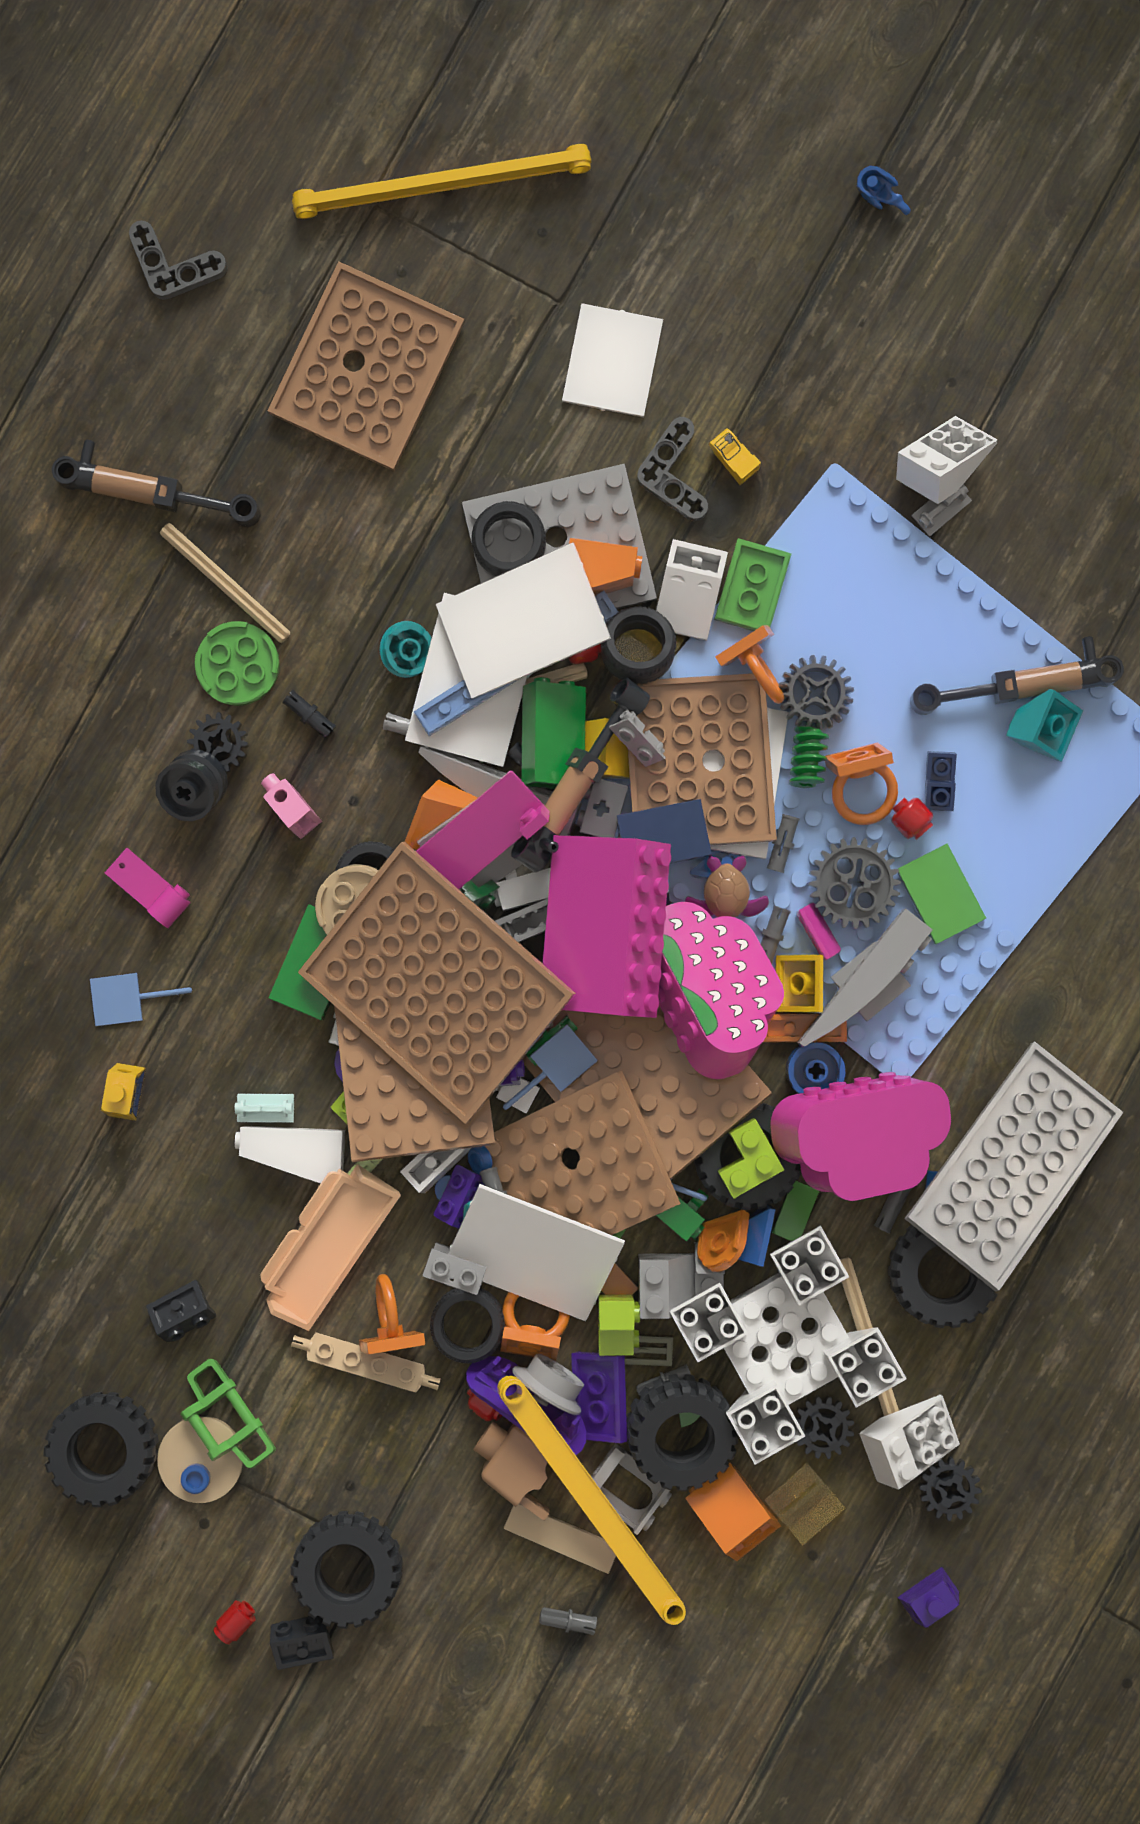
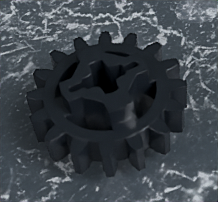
M217 712L216 719L206 714L205 723L197 720L196 723L199 728L197 730H189L194 735V739L187 740V743L194 746L192 750H201L200 741L204 742L207 748L206 752L213 755L217 760L226 754L231 755L226 760L219 761L225 771L229 773L231 772V764L239 767L240 763L237 759L239 757H247L242 749L249 747V743L243 741L242 738H245L248 733L246 731H239L242 726L239 721L232 724L233 717L231 715H228L223 720L220 712ZM218 725L216 730L209 733L206 732L210 727ZM231 730L236 737V746L230 740ZM221 738L224 745L223 747L218 746L216 748L212 743L214 739L219 740Z
M818 1395L815 1396V1403L811 1404L808 1399L804 1400L807 1407L805 1409L797 1407L796 1409L800 1414V1418H795L805 1434V1437L796 1441L798 1446L806 1444L804 1452L808 1454L814 1450L815 1458L818 1459L821 1456V1452H824L828 1459L831 1458V1451L833 1450L839 1455L842 1454L839 1447L841 1445L849 1447L850 1444L846 1437L854 1436V1432L848 1429V1426L854 1424L853 1419H846L850 1414L848 1408L840 1410L842 1402L837 1400L832 1404V1398L829 1395L825 1398V1402L821 1401ZM818 1409H830L834 1411V1413H820ZM810 1415V1426L804 1431L805 1421ZM816 1417H819L820 1421L827 1424L829 1437L821 1429L818 1430L819 1425ZM842 1424L840 1435L836 1439V1428ZM822 1440L826 1441L828 1445H817L813 1442Z
M952 1456L948 1457L947 1463L939 1459L937 1466L931 1465L929 1467L930 1472L928 1474L924 1472L920 1474L925 1480V1483L918 1484L919 1489L925 1491V1493L920 1495V1499L922 1501H929L925 1507L928 1511L935 1508L934 1514L937 1518H940L945 1513L948 1521H951L953 1514H956L959 1519H963L962 1511L966 1510L971 1514L973 1511L970 1504H979L978 1499L974 1495L982 1493L981 1488L975 1486L980 1481V1478L977 1475L971 1476L974 1472L971 1465L964 1469L965 1461L961 1458L957 1464H955ZM949 1470L947 1474L938 1476L941 1472ZM963 1475L967 1479L968 1490L962 1487ZM941 1484L944 1486H951L953 1484L959 1492L955 1490L946 1492ZM932 1486L938 1491L937 1501L932 1496ZM962 1501L961 1503L955 1506H951V1504L954 1502Z

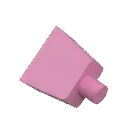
M273 773L261 782V785L267 791L263 796L286 826L300 839L322 822L286 779L280 781Z

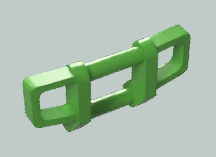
M208 1359L188 1374L187 1379L199 1401L186 1408L180 1415L185 1422L189 1421L209 1451L207 1455L211 1461H215L233 1450L246 1467L255 1468L276 1451V1447L263 1429L262 1422L259 1418L255 1419L236 1391V1384L232 1379L228 1378L215 1359ZM212 1366L223 1381V1384L207 1396H204L197 1383V1377ZM226 1396L246 1426L218 1445L199 1417V1414ZM257 1432L267 1449L251 1461L238 1445Z

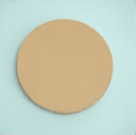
M349 865L333 872L324 881L317 893L315 910L318 923L327 935L379 870L366 865Z
M199 1416L218 1445L236 1434L229 1425L217 1418ZM184 1420L177 1423L165 1435L160 1444L157 1458L159 1474L165 1486L177 1497L193 1503L211 1502L228 1493L241 1475L243 1462L233 1450L215 1461H211L207 1455L208 1449L189 1421L185 1422ZM202 1464L210 1472V1483L199 1494L188 1493L181 1485V1475L189 1465Z

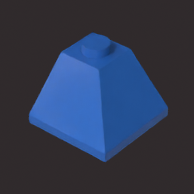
M767 1205V1208L757 1209L750 1214L746 1245L738 1260L764 1267L775 1209L771 1205Z

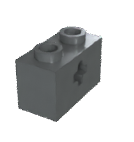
M600 779L598 783L594 782V784H591L584 796V799L589 800L586 811L580 810L576 826L581 827L580 834L590 837L614 838L618 825L617 815L621 814L628 786ZM601 802L606 803L605 808L609 810V813H603L602 817L597 816V810L593 809L594 806H599Z

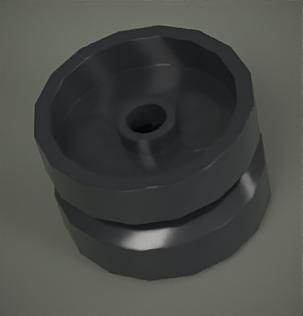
M192 749L180 753L158 775L155 783L156 797L161 807L169 815L181 821H195L203 818L224 797L228 787L227 774L222 764L213 755L203 750Z

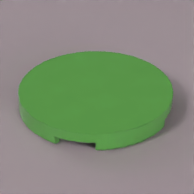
M240 621L221 624L207 633L208 635L201 642L195 656V671L203 689L217 701L232 706L248 705L263 698L274 686L280 667L278 651L271 638L260 628Z

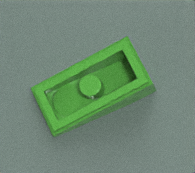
M795 1181L793 1184L794 1188L790 1193L786 1194L771 1229L772 1233L790 1241H794L802 1236L819 1190Z

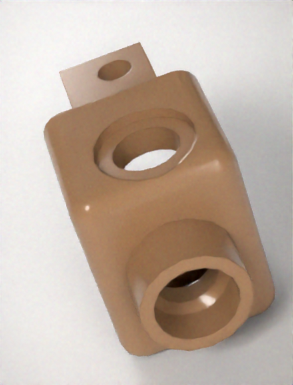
M492 1422L473 1449L487 1459L482 1469V1480L515 1507L521 1504L545 1521L549 1515L550 1508L528 1492L534 1489L540 1490L547 1480L545 1470L548 1462L529 1436L516 1425L512 1424L508 1431H505Z

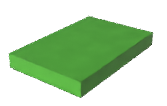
M738 538L714 620L755 631L763 625L771 627L792 553Z
M948 843L898 868L900 871L898 874L921 919L933 929L930 936L934 944H938L986 919Z

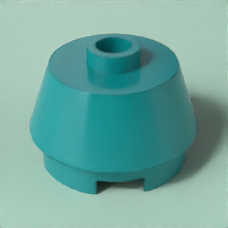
M401 621L395 623L386 630L380 642V656L384 666L391 673L399 677L406 678L420 674L424 670L432 638L425 628L415 622Z

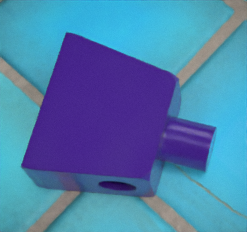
M941 1567L898 1596V1599L913 1621L926 1628L959 1605V1591L943 1567Z

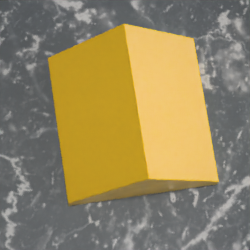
M608 718L585 721V751L589 752L608 722ZM613 734L598 757L600 761L609 766L601 779H630L628 748Z
M776 955V973L784 989L782 1004L776 1012H823V955Z

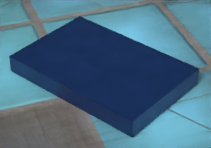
M701 799L617 815L621 838L642 839L671 844L670 864L712 856Z

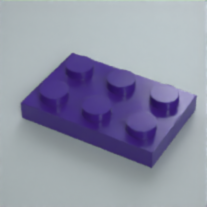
M591 1352L571 1353L572 1373L584 1384L575 1400L581 1408L579 1415L585 1425L586 1440L612 1443L627 1442L625 1356H599V1353Z

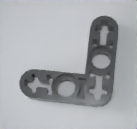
M141 220L136 221L130 227L129 236L149 287L158 299L166 300L218 280L227 272V262L218 251H208L169 267L151 224ZM142 229L147 233L146 238L150 245L146 248L141 238L138 237L139 231ZM153 253L159 255L160 262L157 266L149 267L146 265L145 260L148 255ZM213 259L219 263L218 270L213 271L210 267V261ZM201 264L206 274L205 276H202L197 265ZM185 269L195 270L196 277L193 281L184 282L181 279V274ZM175 274L180 286L176 287L175 283L172 282L174 280L171 275ZM160 280H164L165 283H169L166 285V291H162L160 288H157L160 286Z
M678 417L671 422L639 467L637 480L642 488L688 520L699 521L706 516L708 510L707 500L697 491L669 473L694 435L693 422L686 417ZM683 425L687 426L686 432L688 433V435L686 436L685 434H682L679 437V439L677 440V444L681 446L680 448H678L677 445L671 440H673L677 434V429L675 427L678 426L681 428ZM668 446L673 450L674 455L670 460L659 458L658 450L661 447ZM654 459L659 466L665 467V469L662 470L658 467L654 475L656 480L650 479L646 482L643 472L649 473L652 470L654 463L650 461ZM668 485H676L681 493L677 498L670 499L665 495L664 490ZM685 493L689 494L687 501L695 504L697 501L701 503V513L699 511L694 512V514L690 513L691 507L686 502L683 503L682 507L678 505L683 500Z

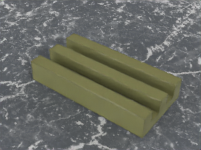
M639 1335V1342L667 1343V1348L642 1346L634 1348V1353L667 1354L666 1359L625 1357V1364L672 1366L673 1336Z

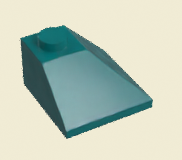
M1049 689L1016 710L1009 724L1006 736L1023 747L1062 762L1083 710L1055 690Z

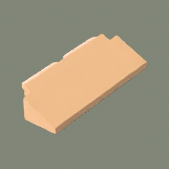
M358 1164L350 1175L341 1169H338L337 1172H329L300 1214V1228L287 1233L260 1274L261 1281L264 1283L266 1290L271 1291L266 1299L270 1313L309 1331L401 1196L399 1191Z

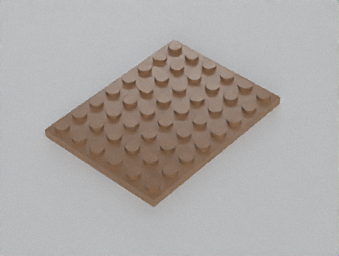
M401 842L298 971L303 978L465 1124L471 1121L576 994L406 842Z
M660 1005L657 1009V1018L562 1010L553 1020V1026L545 1030L548 1032L567 1015L578 1028L574 1033L598 1060L561 1092L548 1076L541 1080L539 1083L551 1098L557 1102L601 1079L622 1071L670 1180L772 1095L769 1088L749 1065L742 1072L724 1079H711L698 1073L689 1063L685 1053L680 1051L677 1045V1038L672 1028L667 1026ZM524 1055L522 1058L524 1065L536 1078L543 1072L538 1065L535 1066Z

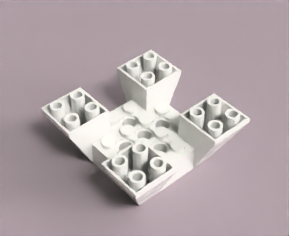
M821 1226L771 1253L770 1255L779 1273L730 1300L719 1282L669 1311L697 1362L724 1348L746 1390L726 1414L754 1464L763 1461L805 1437L789 1404L835 1378H839L855 1407L864 1404L906 1380L903 1371L878 1327L846 1333L825 1296V1290L849 1278V1275ZM775 1307L777 1315L774 1319L766 1320L762 1317L765 1308ZM806 1318H814L816 1322L815 1327L810 1331H804L801 1328L802 1321ZM781 1332H789L791 1334L790 1341L785 1345H780L776 1342V1338ZM764 1346L766 1348L765 1356L760 1359L753 1358L751 1356L753 1348ZM795 1357L805 1359L804 1366L799 1370H794L790 1367L791 1361Z

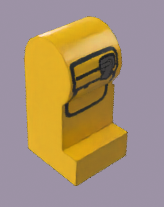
M726 428L709 443L714 454L739 485L743 484L759 470L761 462L739 442L729 429Z

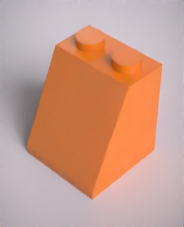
M570 538L569 544L574 543L594 596L602 591H605L607 594L633 586L634 578L640 579L643 556H637L638 547Z
M437 780L422 795L405 842L412 849L418 850L420 848L417 842L419 839L475 801L478 797L441 780Z
M729 1463V1467L724 1473L719 1471L716 1474L717 1480L712 1483L707 1480L705 1483H702V1488L696 1490L693 1486L689 1490L690 1495L685 1499L723 1552L738 1561L780 1528L781 1525L737 1468Z

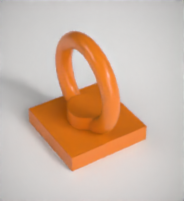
M763 625L715 657L721 666H727L739 659L742 665L748 664L767 695L773 702L780 704L784 701L783 691L771 670L760 656L764 652L760 644L774 635L769 625Z
M877 742L826 755V767L837 775L832 787V800L840 816L853 824L870 825L881 821L892 811L898 797V784L894 773L887 766L894 763L891 751ZM875 771L885 780L887 786L885 801L872 813L859 814L852 811L846 805L843 798V789L846 781L849 778L869 776Z
M380 1274L376 1279V1302L381 1328H377L378 1337L359 1340L360 1351L366 1354H374L425 1345L424 1333L417 1331L403 1333V1326L398 1324L397 1305L392 1283L387 1275Z
M508 1292L502 1309L506 1327H504L500 1351L528 1357L542 1354L556 1361L561 1340L559 1336L566 1329L570 1315L559 1311L556 1324L548 1331L531 1325H522L520 1327L514 1317V1306L519 1295Z

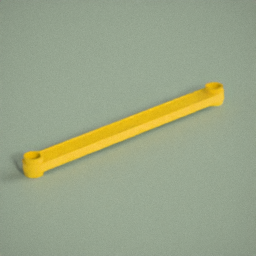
M575 144L569 146L563 152L320 192H314L311 189H301L292 194V205L297 218L308 219L315 217L320 211L563 171L581 174L591 169L592 162L587 145Z
M505 1376L498 1383L497 1391L499 1397L659 1616L668 1624L676 1625L681 1623L686 1615L683 1602L531 1393L517 1377ZM516 1384V1392L507 1396L506 1389L510 1385ZM676 1605L674 1612L667 1614L668 1609Z

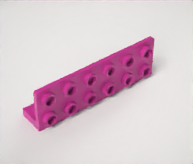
M509 771L416 850V852L456 888L460 889L521 836L528 839L549 822L550 811L513 771Z

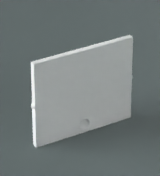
M581 304L562 402L644 418L663 319L628 313L624 310L618 311Z

